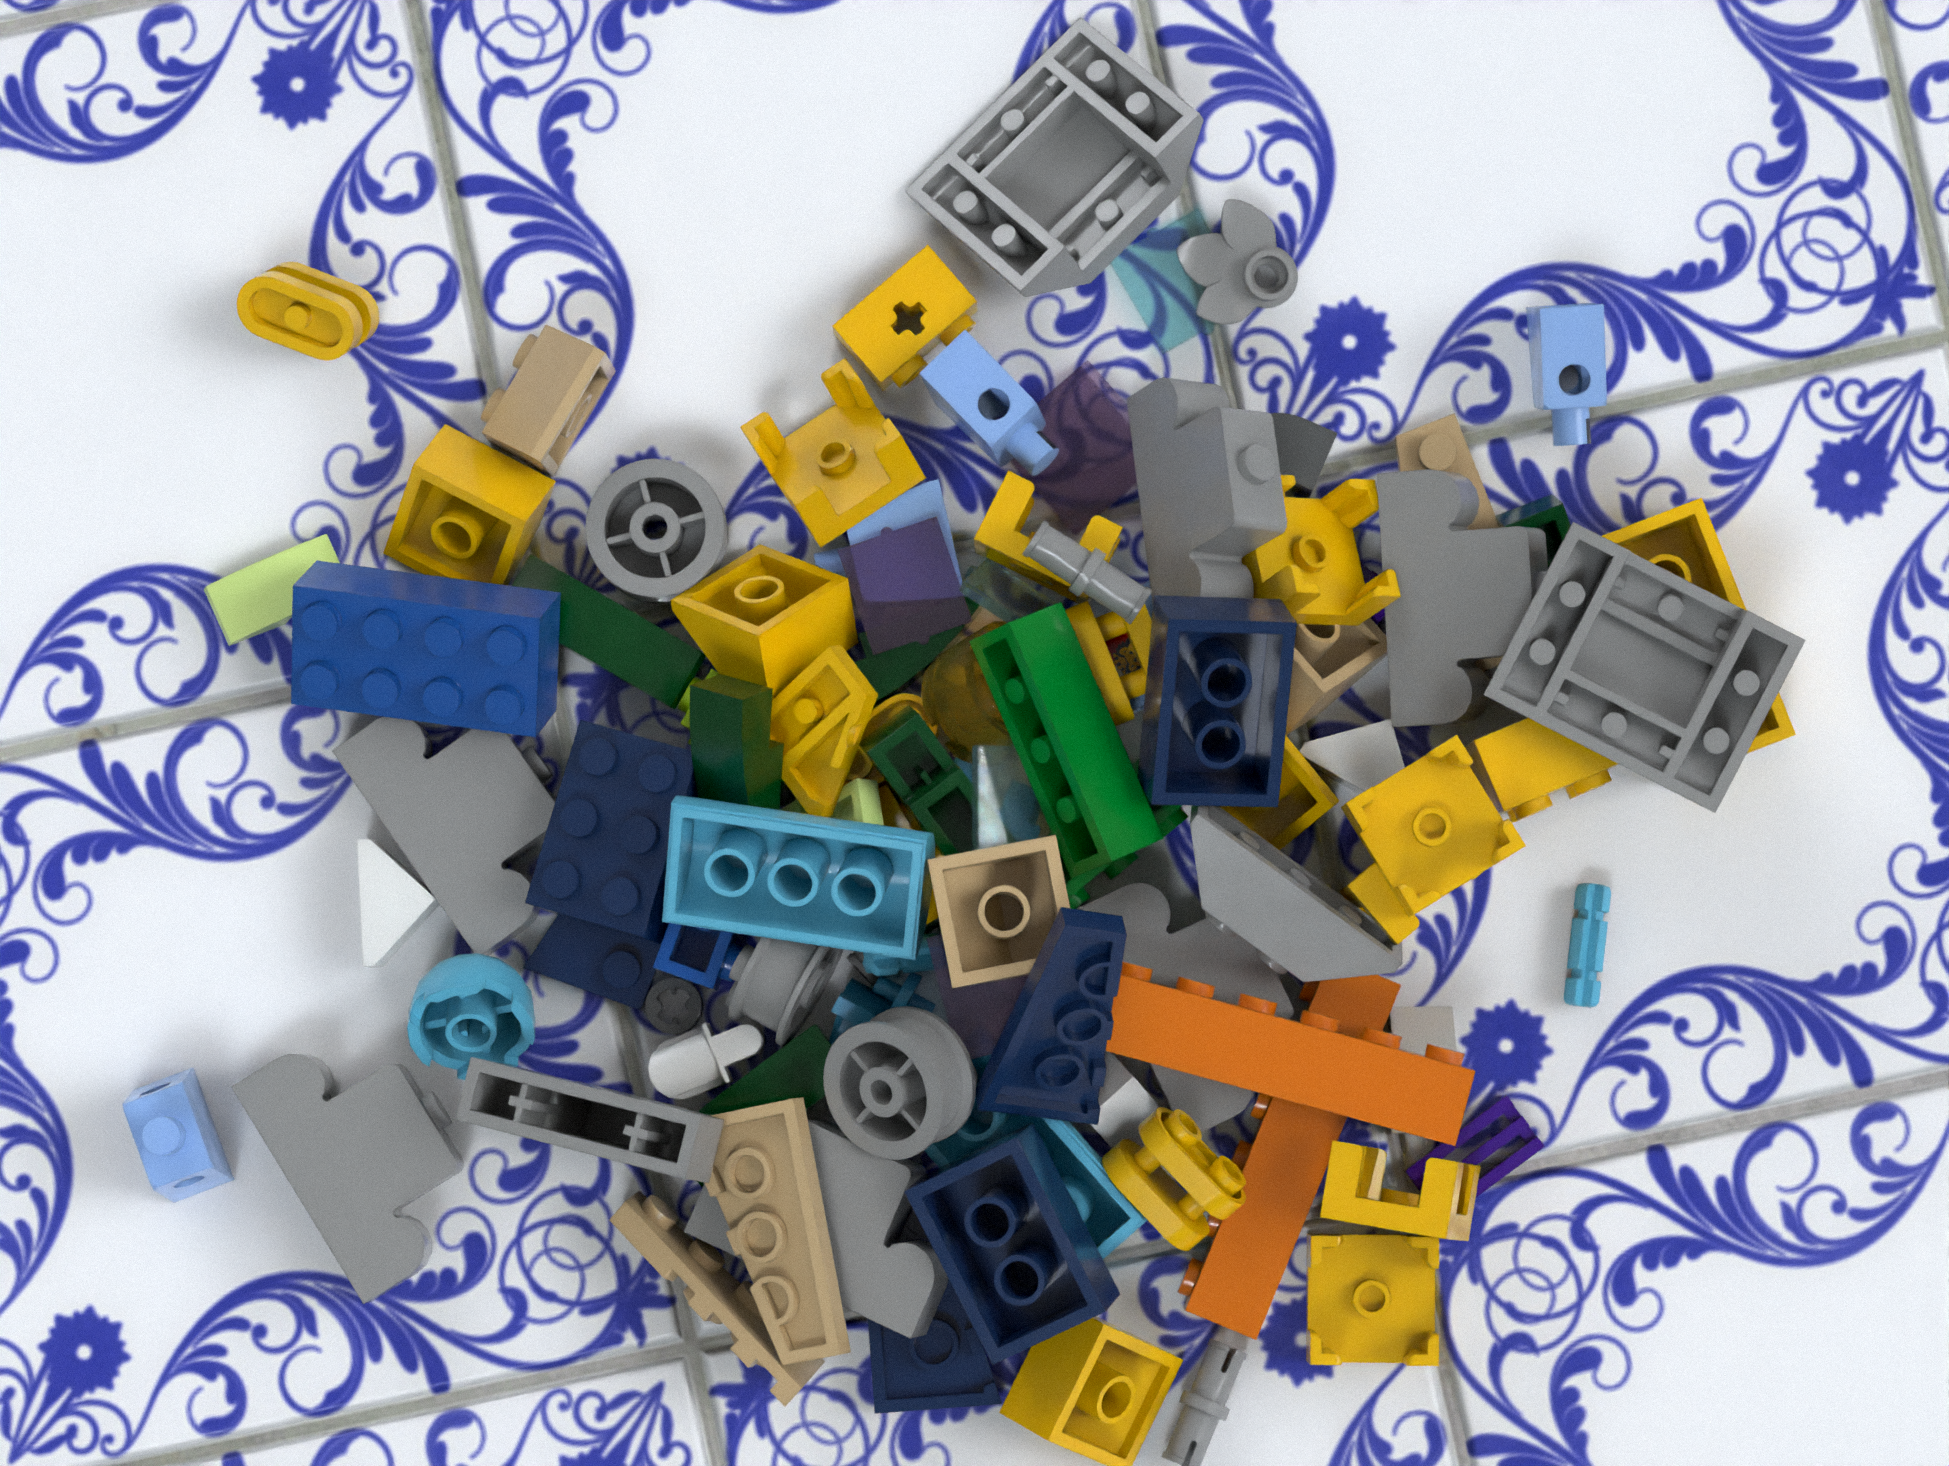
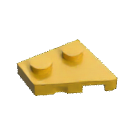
M842 645L829 646L772 700L770 740L784 743L781 778L810 815L831 817L833 815L878 697V693Z

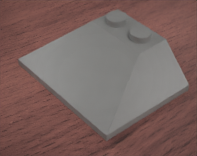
M1080 17L905 192L916 204L1024 297L1089 284L1179 196L1204 119L1193 107Z
M1572 522L1483 695L1716 813L1806 640Z

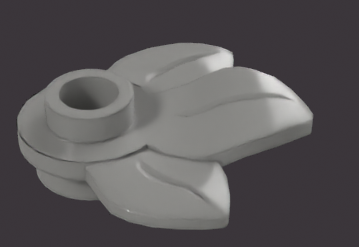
M1227 199L1224 202L1221 213V233L1198 235L1184 241L1176 248L1179 263L1185 274L1195 283L1206 288L1198 301L1196 315L1212 323L1220 325L1238 323L1245 319L1256 307L1273 308L1279 306L1292 296L1297 286V267L1292 257L1286 251L1277 247L1273 222L1264 212L1241 200ZM1259 266H1267L1274 271L1276 281L1272 288L1265 289L1256 283L1255 272Z

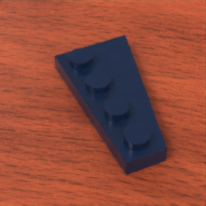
M1064 907L1060 908L976 1086L975 1097L978 1110L1098 1125L1100 1115L1099 1091L1100 1087H1104L1107 1069L1104 1059L1107 1040H1111L1114 1023L1111 1012L1113 998L1118 995L1127 937L1122 916Z
M558 915L523 968L643 1011L646 996L652 987L658 969L653 968L661 944Z
M920 1153L908 1158L924 1166ZM912 1208L899 1242L904 1243L916 1240L930 1242ZM949 1279L926 1335L910 1339L868 1319L875 1414L1002 1404L984 1347Z

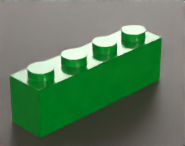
M1062 602L1008 622L969 641L1051 833L1056 835L1058 848L1070 877L1079 876L1164 839Z

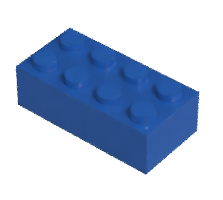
M317 560L293 585L291 704L537 737L557 710L561 592Z

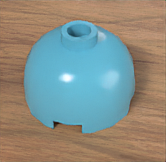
M479 953L458 954L440 961L418 982L408 1011L407 1031L410 1047L421 1062L430 1067L431 1060L443 1067L456 1069L457 1079L462 1080L466 1078L471 1057L517 1067L518 1057L528 1049L530 1044L533 1045L535 1040L536 1020L531 990L518 972L499 958Z

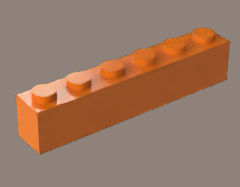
M1123 961L1118 995L1113 998L1111 1012L1114 1023L1111 1040H1107V1052L1456 1146L1475 1075L1474 1069L1462 1066L1464 1053L1427 1044L1425 1054H1417L1399 1049L1402 1037L1395 1034L1365 1027L1362 1038L1337 1032L1339 1019L1302 1010L1299 1022L1275 1015L1278 1004L1276 1002L1240 993L1238 1004L1214 999L1213 994L1216 986L1178 976L1175 988L1151 981L1154 969Z
M1379 975L1303 982L1298 999L1308 1002L1306 1011L1339 1019L1337 1032L1362 1038L1365 1027L1383 1031L1401 984ZM1258 1093L1250 1112V1116L1260 1120L1252 1141L1248 1143L1240 1139L1231 1158V1161L1238 1166L1245 1177L1246 1185L1243 1189L1246 1201L1225 1220L1217 1219L1208 1214L1207 1222L1210 1232L1207 1236L1211 1237V1241L1202 1261L1191 1257L1177 1293L1187 1296L1183 1307L1185 1311L1254 1340L1259 1335L1329 1164L1332 1140L1338 1141L1347 1117Z

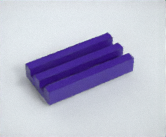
M1505 1095L1460 1128L1456 1146L1441 1142L1404 1171L1421 1193L1423 1173L1426 1161L1429 1158H1445L1490 1123L1504 1115L1510 1124L1459 1161L1478 1165L1517 1135L1525 1143L1479 1177L1476 1197H1478L1545 1146L1531 1130L1524 1117L1516 1110L1509 1097Z

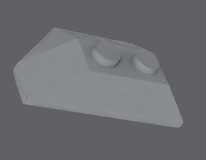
M1191 806L1190 828L1201 907L1206 911L1205 915L1209 922L1220 932L1229 937H1235L1238 934L1256 947L1257 955L1268 967L1281 974L1289 971L1303 982L1395 973L1403 964L1402 942L1395 945L1365 912L1220 806Z

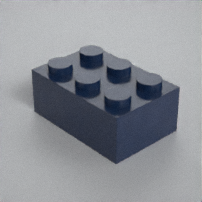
M1154 595L1137 776L1151 805L1278 807L1297 627L1296 620L1281 599Z
M580 720L525 903L547 912L661 944L669 924L662 922L671 802L677 795L698 798L691 750Z
M1033 1122L923 1175L904 1191L992 1365L1106 1312L1120 1295Z

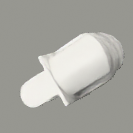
M705 1022L701 1026L670 1038L658 1046L651 1055L648 1065L650 1081L656 1090L663 1095L680 1100L693 1098L724 1084L734 1082L728 1067L761 1052L765 1043L764 1034L756 1026L744 1024L714 1035L710 1023Z

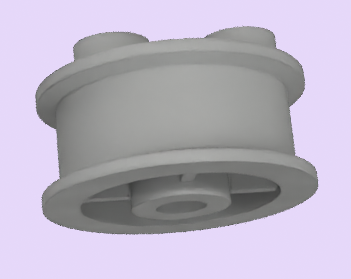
M644 459L619 468L599 486L587 511L585 525L586 541L594 563L614 587L637 600L650 603L671 602V599L718 571L726 553L728 525L726 515L717 495L709 483L696 471L672 460ZM658 521L666 523L667 532L662 538L658 540L647 538L646 532L652 523Z
M761 937L755 948L749 944L745 945L736 958L729 974V978L735 981L725 1001V1005L729 1007V1018L738 1021L745 1015L775 1031L776 1043L784 1047L796 1036L812 1013L827 987L844 949Z
M900 1006L888 1009L876 1015L869 1022L858 1024L842 1033L828 1052L823 1079L825 1096L830 1112L839 1128L849 1140L873 1156L888 1160H901L913 1157L927 1149L932 1143L950 1137L965 1124L974 1105L978 1076L961 1038L944 1020L921 1008Z

